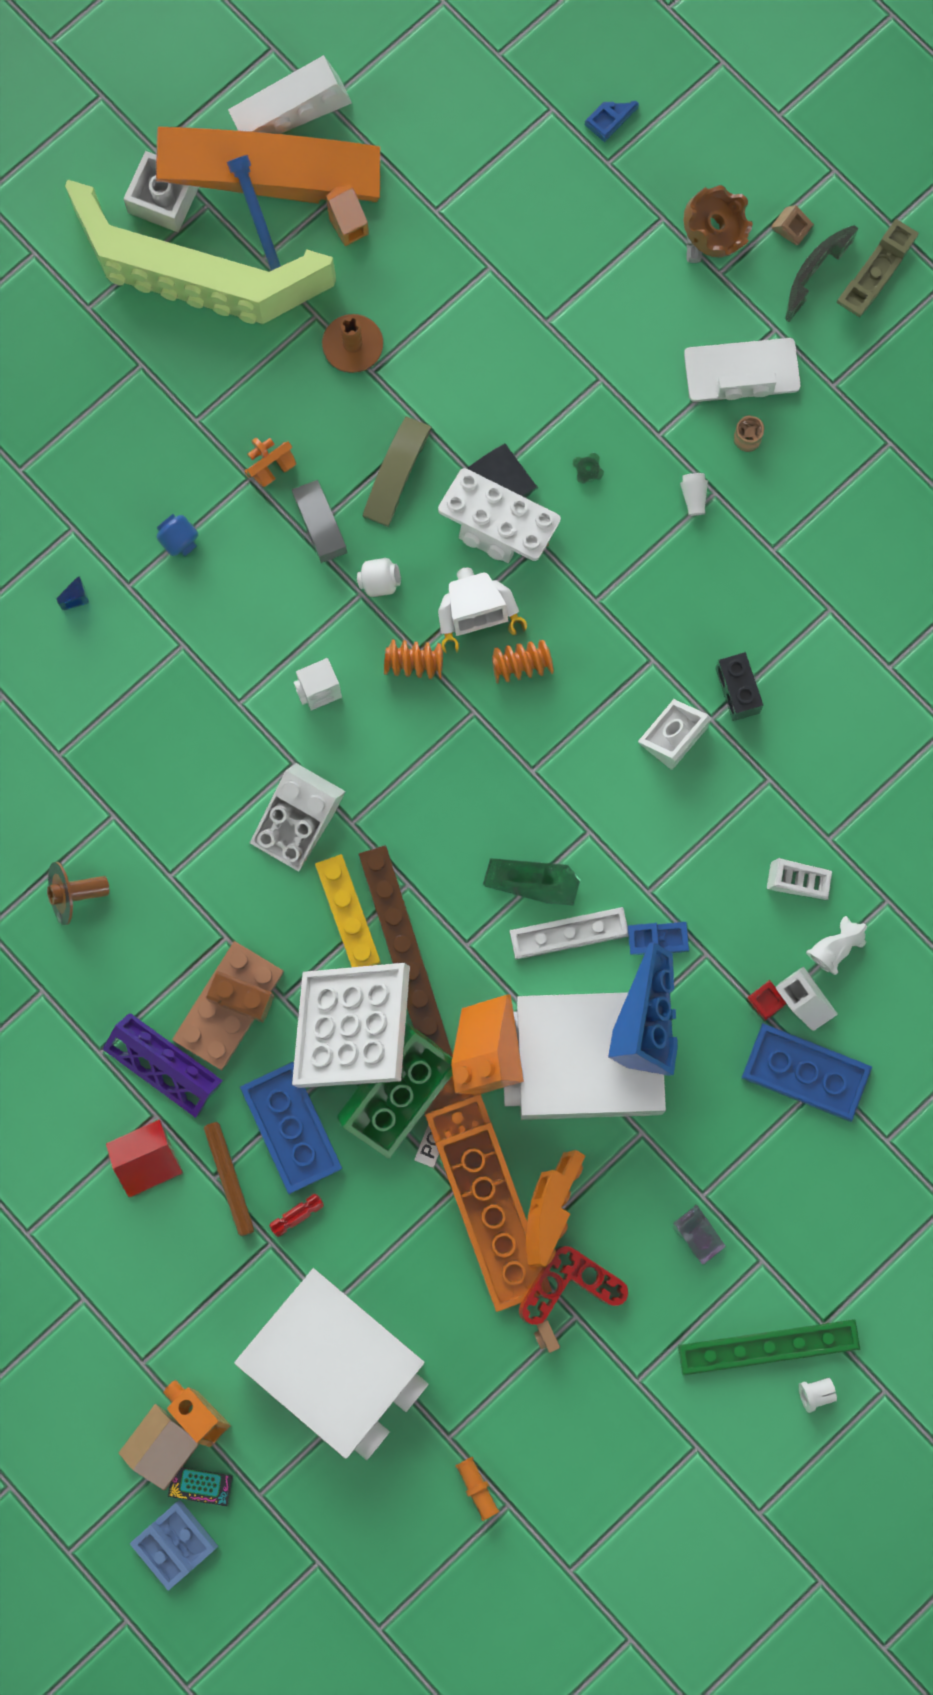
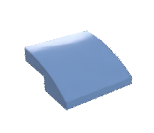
M178 1500L130 1543L168 1591L218 1547L216 1542L181 1500Z

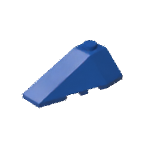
M654 942L648 945L614 1025L608 1058L629 1069L671 1076L674 1075L678 1050L677 1037H673L672 1020L676 1019V1009H671L670 992H673L675 989L673 954Z

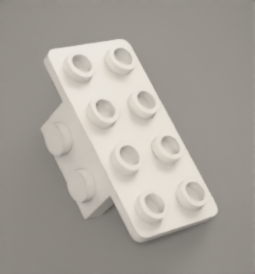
M792 338L689 347L684 352L689 399L692 402L722 399L736 400L743 397H765L774 394L795 393L799 391L801 386L796 346Z
M466 468L459 471L438 507L439 514L461 524L459 539L463 540L467 546L477 547L488 553L493 559L502 560L506 563L510 562L514 552L532 561H537L561 520L557 513Z

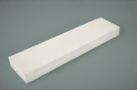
M623 907L510 930L515 960L629 937Z

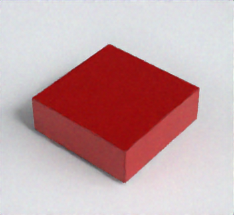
M770 980L746 998L764 1022L787 1004Z

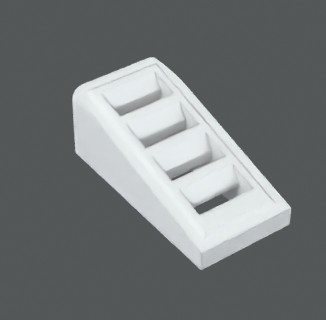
M778 858L770 864L767 889L827 900L832 871ZM783 870H785V871H784L783 882H781ZM793 872H796L795 884H791ZM808 874L807 886L803 887L804 875ZM816 876H820L818 890H814Z

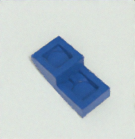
M687 922L628 925L630 955H645L649 943L653 942L671 953L689 952Z

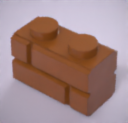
M217 971L206 999L211 1003L246 1017L250 1016L252 1019L264 1023L274 995L270 991Z

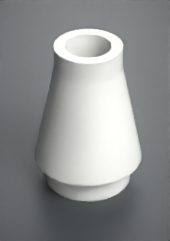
M693 473L683 475V482L680 485L688 508V515L705 514L708 486L705 474Z

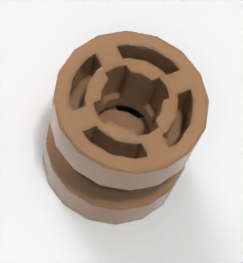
M745 416L740 419L734 434V443L737 448L750 452L759 447L764 434V424L755 416Z

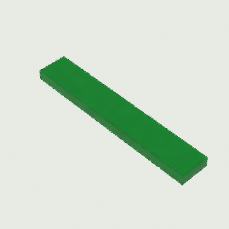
M855 1319L678 1345L682 1375L860 1350Z

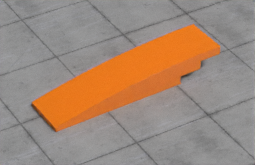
M183 127L157 128L156 181L243 193L238 177H235L233 172L230 173L227 162L248 154L251 166H249L251 172L248 174L256 195L318 204L321 199L326 200V195L335 187H344L351 183L358 200L377 202L380 198V146L249 131Z
M452 1075L424 1113L496 1312L521 1303L543 1267L532 1268L528 1265L526 1251L527 1220L481 1094L455 1093ZM547 1277L542 1282V1289L545 1293L552 1292Z

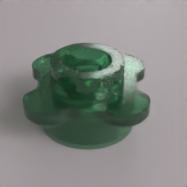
M591 453L588 457L584 458L576 457L573 460V467L577 469V481L584 484L595 479L600 480L603 477L604 471L599 466L600 457L596 453ZM587 466H590L591 469H590V470H586V467H587Z

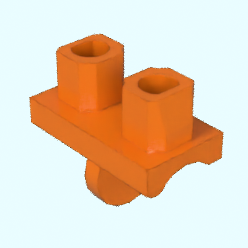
M254 438L251 442L255 448L247 453L251 460H254L259 455L262 459L244 472L248 478L253 477L264 488L276 479L267 467L272 462L276 461L283 473L297 464L290 451L293 447L287 441L268 453L267 450L275 445L272 439L268 438L261 443L258 438Z

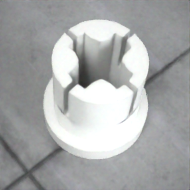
M830 1378L810 1384L807 1382L799 1383V1394L803 1406L808 1413L815 1411L816 1407L837 1401V1395L833 1393L836 1390Z

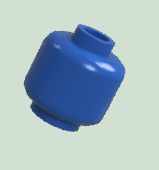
M172 514L157 527L159 532L156 538L171 556H177L182 553L185 557L197 547L194 541L198 537V531L184 515L175 516Z

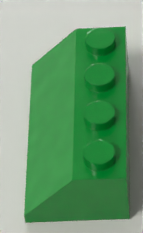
M407 1023L405 1025L401 1081L361 1084L337 1115L342 1127L389 1159L452 1077V1057L431 1039Z

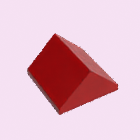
M160 1119L106 1143L112 1168L129 1198L183 1174Z

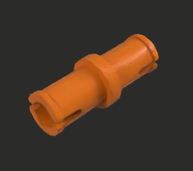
M472 1456L455 1466L468 1489L466 1491L467 1496L472 1497L482 1517L481 1519L484 1521L500 1511L497 1509L487 1488L489 1486L487 1480H483Z

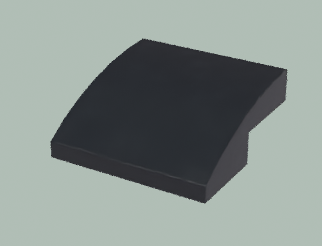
M506 443L466 468L524 498L538 489V486Z

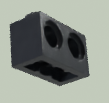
M746 652L718 660L715 669L732 721L760 714L763 702Z

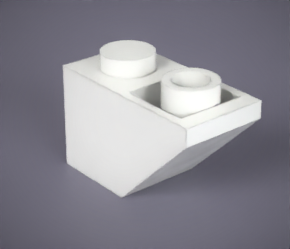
M804 966L775 987L790 1009L813 1031L837 1015V1012Z

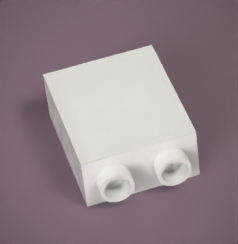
M628 993L517 996V1011L513 1013L524 1082L504 1087L505 1106H521V1120L662 1115L666 1111L664 1075L629 1069L608 1058L612 1031Z
M314 1268L234 1362L237 1367L345 1459L355 1450L365 1460H368L390 1433L388 1429L378 1422L389 1406L394 1402L403 1411L407 1412L429 1385L417 1374L425 1362Z

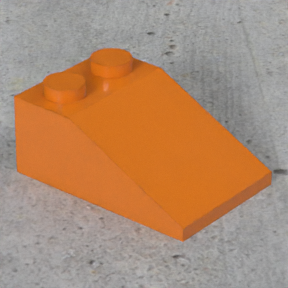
M506 994L462 1008L451 1063L455 1093L479 1095L524 1082L511 995Z

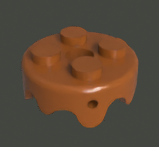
M722 185L710 189L705 187L693 196L686 205L683 217L684 228L692 244L702 253L717 258L730 256L749 242L747 238L753 226L752 221H748L745 216V209L748 205L747 197L743 194H732ZM711 218L715 219L719 224V230L712 226Z

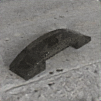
M853 225L836 232L823 241L807 257L795 277L787 301L785 319L788 322L792 320L807 300L809 290L804 287L829 254L837 260L841 258L855 240L858 227Z

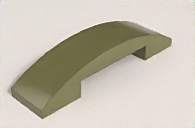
M895 219L875 251L855 279L849 283L836 303L860 318L893 275L919 233Z
M407 416L405 417L380 467L363 512L364 518L389 527L399 505L401 493L419 452L421 453L432 426Z

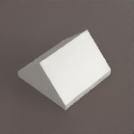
M673 699L640 738L638 743L673 770L706 731L711 717Z

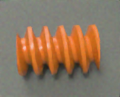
M392 639L389 647H386L384 675H387L392 667L395 676H398L403 668L406 677H410L413 669H415L417 678H421L426 670L428 678L432 679L435 672L438 671L441 680L443 668L441 643H437L435 650L432 651L429 642H426L423 650H420L418 641H415L412 648L409 649L406 640H403L401 647L397 648L395 639Z
M543 639L539 640L537 649L532 641L528 642L526 651L521 643L516 645L515 653L509 645L505 646L504 655L498 647L494 648L492 663L497 684L499 683L500 675H503L506 682H510L511 673H514L517 680H521L522 671H525L529 678H532L533 669H536L540 676H543L545 667L549 669L551 674L554 672L550 649Z

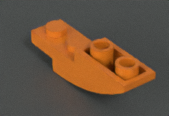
M577 1150L564 1152L556 1169L541 1172L530 1204L526 1230L528 1265L532 1268L546 1267L553 1260L556 1253L554 1248L558 1239L567 1231L568 1223L566 1222L570 1213L561 1207L570 1198L571 1191L569 1190L573 1181L582 1173V1162L585 1158V1155Z

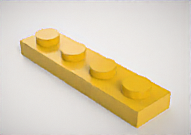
M340 854L315 863L351 967L380 964V958L343 855Z

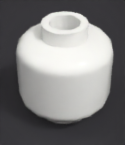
M388 558L365 561L361 572L357 573L358 586L360 589H364L370 597L391 595L401 583L399 567Z

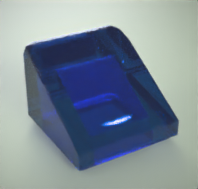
M80 576L74 579L56 598L62 610L88 604L89 599Z

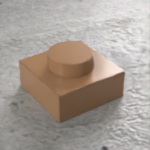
M548 1320L536 1325L539 1331L535 1332L534 1336L540 1349L547 1348L549 1353L559 1349L560 1346Z

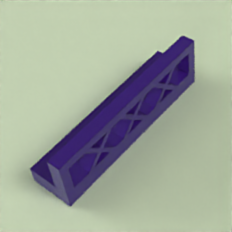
M131 1013L115 1025L103 1047L105 1052L195 1118L201 1113L209 1097L220 1087L223 1081ZM117 1038L126 1045L128 1052H123L114 1046ZM138 1057L148 1060L151 1069L144 1068L140 1064ZM167 1074L171 1077L175 1086L166 1084L162 1075ZM185 1092H191L199 1098L197 1105L187 1099Z

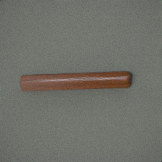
M218 1122L210 1123L204 1126V1131L238 1234L240 1236L251 1234L254 1232V1227L220 1124Z

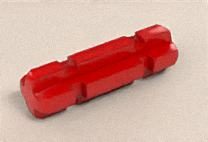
M311 1195L306 1199L307 1202L299 1203L283 1214V1218H277L271 1222L269 1226L274 1235L280 1237L287 1232L289 1227L292 1229L310 1217L311 1212L314 1211L316 1213L323 1208L324 1203L319 1195Z

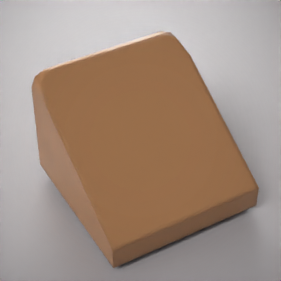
M795 205L786 207L771 228L797 246L814 224Z

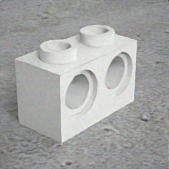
M328 658L296 671L298 681H295L294 685L302 705L308 703L311 711L342 698L339 682Z

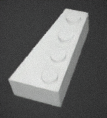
M323 55L231 107L228 111L238 131L281 134L347 106L352 102L339 75Z

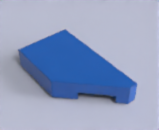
M631 101L630 103L603 102L585 120L584 125L605 142L638 109L639 103L637 101Z

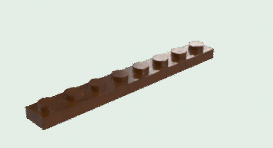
M384 845L358 853L393 964L405 963L410 966L407 1009L412 1025L453 1058L387 847Z

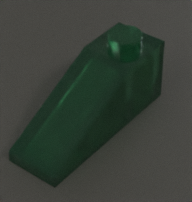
M490 858L483 885L545 903L574 906L581 879L569 865Z

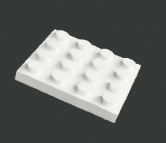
M396 963L303 972L293 1086L304 1088L401 1081L409 965Z

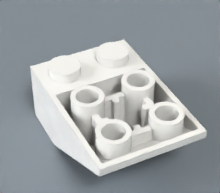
M294 764L285 771L250 844L299 872L332 819L346 791L301 765Z

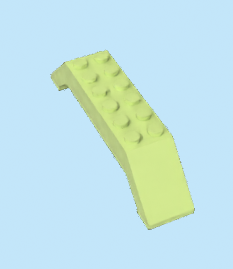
M67 180L65 184L74 211L106 277L114 284L124 285L126 283L144 293H150V291L160 293L162 297L168 300L175 301L180 299L187 301L189 305L195 308H202L204 306L213 309L214 312L222 316H229V314L238 316L242 321L250 324L255 322L264 324L335 285L336 275L333 257L306 249L304 256L270 272L111 226L102 213L94 187Z

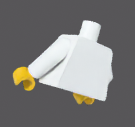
M462 568L457 572L458 580L449 584L450 593L444 595L438 610L441 634L445 636L441 647L446 654L445 645L449 641L455 643L456 652L459 650V644L453 638V632L456 633V636L505 623L508 622V616L511 619L508 629L512 635H516V630L513 627L515 622L522 625L523 631L527 628L525 619L518 617L519 609L511 590L497 580L492 581L487 573L474 575L471 568Z

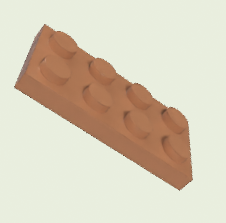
M236 941L232 943L172 1039L221 1071L227 1065L254 1019L211 1003L206 999L216 972H222L270 992L273 991L284 973L282 969Z

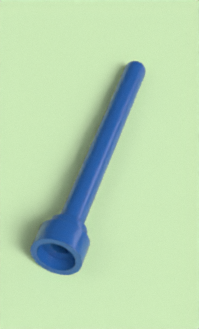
M248 154L227 162L230 173L233 172L234 176L239 179L270 270L272 271L281 267L248 174L251 172Z

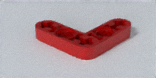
M560 1246L555 1249L556 1253L553 1260L546 1267L542 1268L521 1302L519 1315L525 1323L532 1325L543 1323L569 1281H572L603 1303L611 1306H619L627 1300L628 1288L622 1280L574 1248ZM569 1253L568 1259L571 1261V1264L563 1265L559 1271L564 1273V1277L562 1278L559 1274L551 1272V1267L558 1269L561 1264V1260L558 1258L559 1255ZM588 1267L593 1268L597 1274L596 1281L590 1285L586 1284L582 1279V1273ZM548 1276L553 1277L557 1283L556 1290L551 1294L545 1293L542 1289V1282ZM602 1282L610 1287L617 1285V1292L620 1295L618 1298L612 1297L610 1300L611 1293L609 1291L599 1288V1292H597L596 1289ZM537 1292L540 1297L549 1299L547 1304L541 1301L537 1307L540 1315L538 1317L532 1316L530 1319V1311L527 1310V1307L537 1304L540 1299L534 1297V1294Z

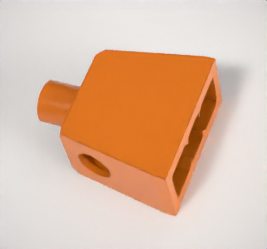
M177 1380L165 1388L163 1393L172 1402L167 1410L196 1443L211 1447L231 1426L197 1390L190 1387L184 1389ZM193 1405L192 1411L189 1413V1408Z

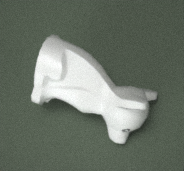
M845 916L840 922L841 934L822 939L811 950H807L806 954L826 972L830 971L833 975H836L838 973V964L849 955L852 946L861 948L866 944L864 940L866 936L865 930L867 929L866 924L851 923L850 919Z

